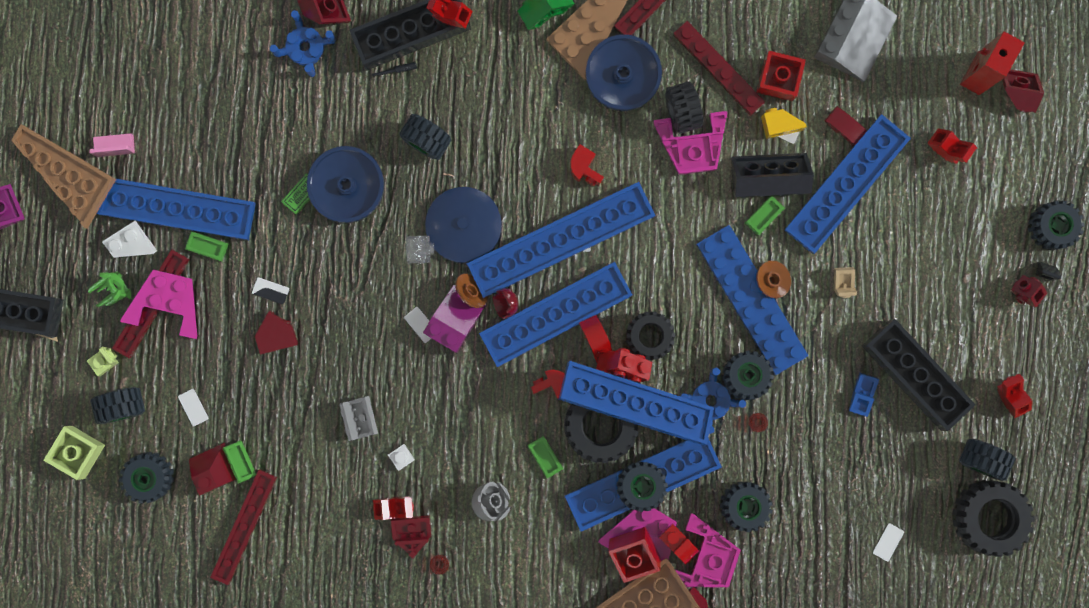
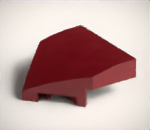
M270 310L255 334L260 355L298 345L293 325L290 324L291 321H286Z
M430 515L391 519L394 544L400 546L414 559L421 548L428 543L432 535Z

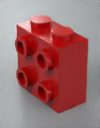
M619 348L616 351L599 354L596 369L641 383L649 381L653 362L646 360V357L643 355H634L628 349Z

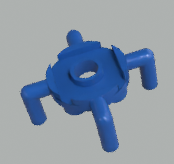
M294 10L291 12V16L295 21L297 29L287 35L285 48L279 49L276 45H271L270 51L275 57L288 55L295 63L305 66L304 69L308 76L314 77L315 69L313 64L323 54L324 46L335 43L336 38L332 31H327L326 37L321 38L315 29L304 27L301 16ZM303 42L310 44L307 51L300 50V45Z
M712 368L710 370L709 382L700 384L692 395H679L680 397L707 405V396L713 395L716 398L715 405L711 406L714 407L709 434L714 432L713 420L723 417L729 410V407L744 408L746 406V401L730 399L727 388L717 382V375L720 374L719 368Z

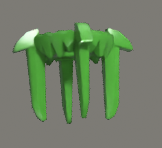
M119 272L100 273L99 276L102 278L88 289V293L99 288L97 292L107 288V291L110 290L111 294L96 305L97 307L104 304L105 306L113 305L126 296L128 299L131 298V290L127 288Z

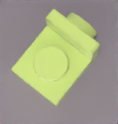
M108 347L99 348V352L87 360L97 376L103 375L119 363L116 359L117 354L115 351Z

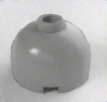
M485 483L479 486L472 495V509L482 520H502L510 511V507H508L510 495L501 483Z

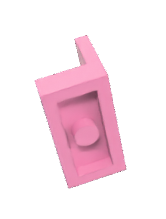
M131 133L93 137L94 149H90V154L96 157L135 154L134 137Z

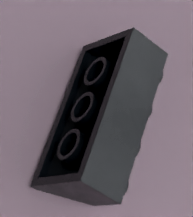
M807 153L731 157L732 185L735 197L745 198L750 196L764 197L769 195L783 196L812 193L814 173Z

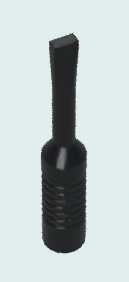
M415 61L374 73L372 76L393 72L401 73L418 68Z

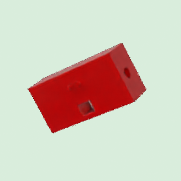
M1003 31L977 52L960 85L981 95L1007 76L1025 42Z

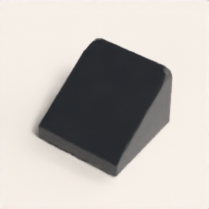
M1039 262L1035 273L1036 276L1050 281L1061 279V274L1057 267Z

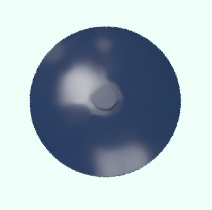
M615 35L603 40L593 49L586 65V82L591 94L605 107L617 111L634 110L648 103L656 94L662 78L661 62L656 51L646 41L632 35Z
M341 146L324 152L315 160L308 173L307 192L313 206L324 217L339 223H353L366 218L378 207L384 193V177L378 163L367 152L355 147Z
M457 187L445 191L433 201L427 212L425 228L430 244L439 255L452 262L469 263L490 253L495 248L501 235L502 222L496 204L488 195L475 188Z

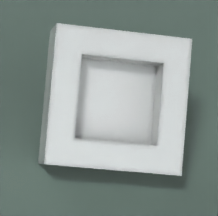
M405 444L388 454L398 471L415 460Z

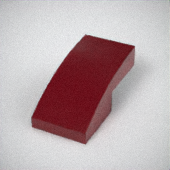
M838 106L824 120L852 146H855L867 132L863 126Z

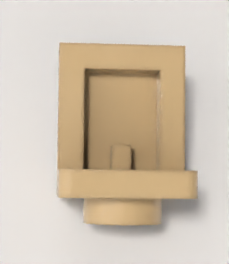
M854 267L834 268V291L837 296L850 298L857 295Z

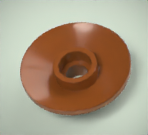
M767 261L759 267L756 276L757 284L766 296L780 298L788 293L791 287V276L788 269L782 263Z
M461 274L456 279V290L466 304L474 308H481L486 304L487 297H482L472 275Z

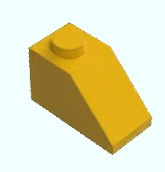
M768 109L761 117L766 139L801 132L806 128V123L783 109Z

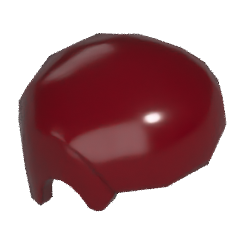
M507 288L497 290V294L493 296V303L497 314L502 319L513 316L518 310L516 294Z

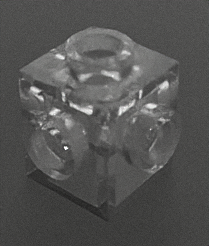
M407 236V263H430L431 255H434V243H430V236Z

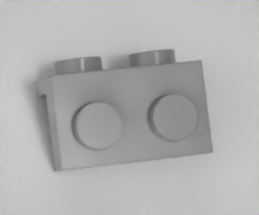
M369 396L340 403L345 432L349 441L378 434Z

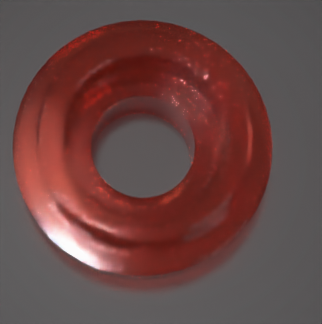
M754 413L750 416L748 424L751 430L762 432L768 426V419L762 413ZM756 419L761 420L760 426L755 425Z
M436 555L430 561V569L435 574H444L449 568V560L444 555ZM442 561L443 567H437L436 562Z

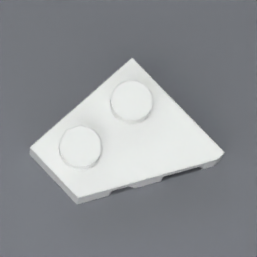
M133 221L102 241L113 258L154 254L157 251L136 221Z

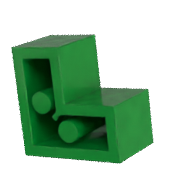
M525 0L522 3L523 6L517 12L527 29L531 30L540 28L551 17L564 14L574 5L573 0Z

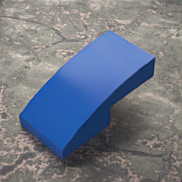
M859 373L850 402V412L868 417L879 378Z

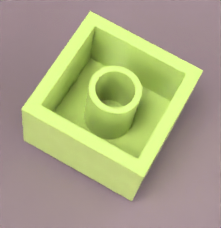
M64 426L44 461L76 480L85 479L105 445L74 426Z

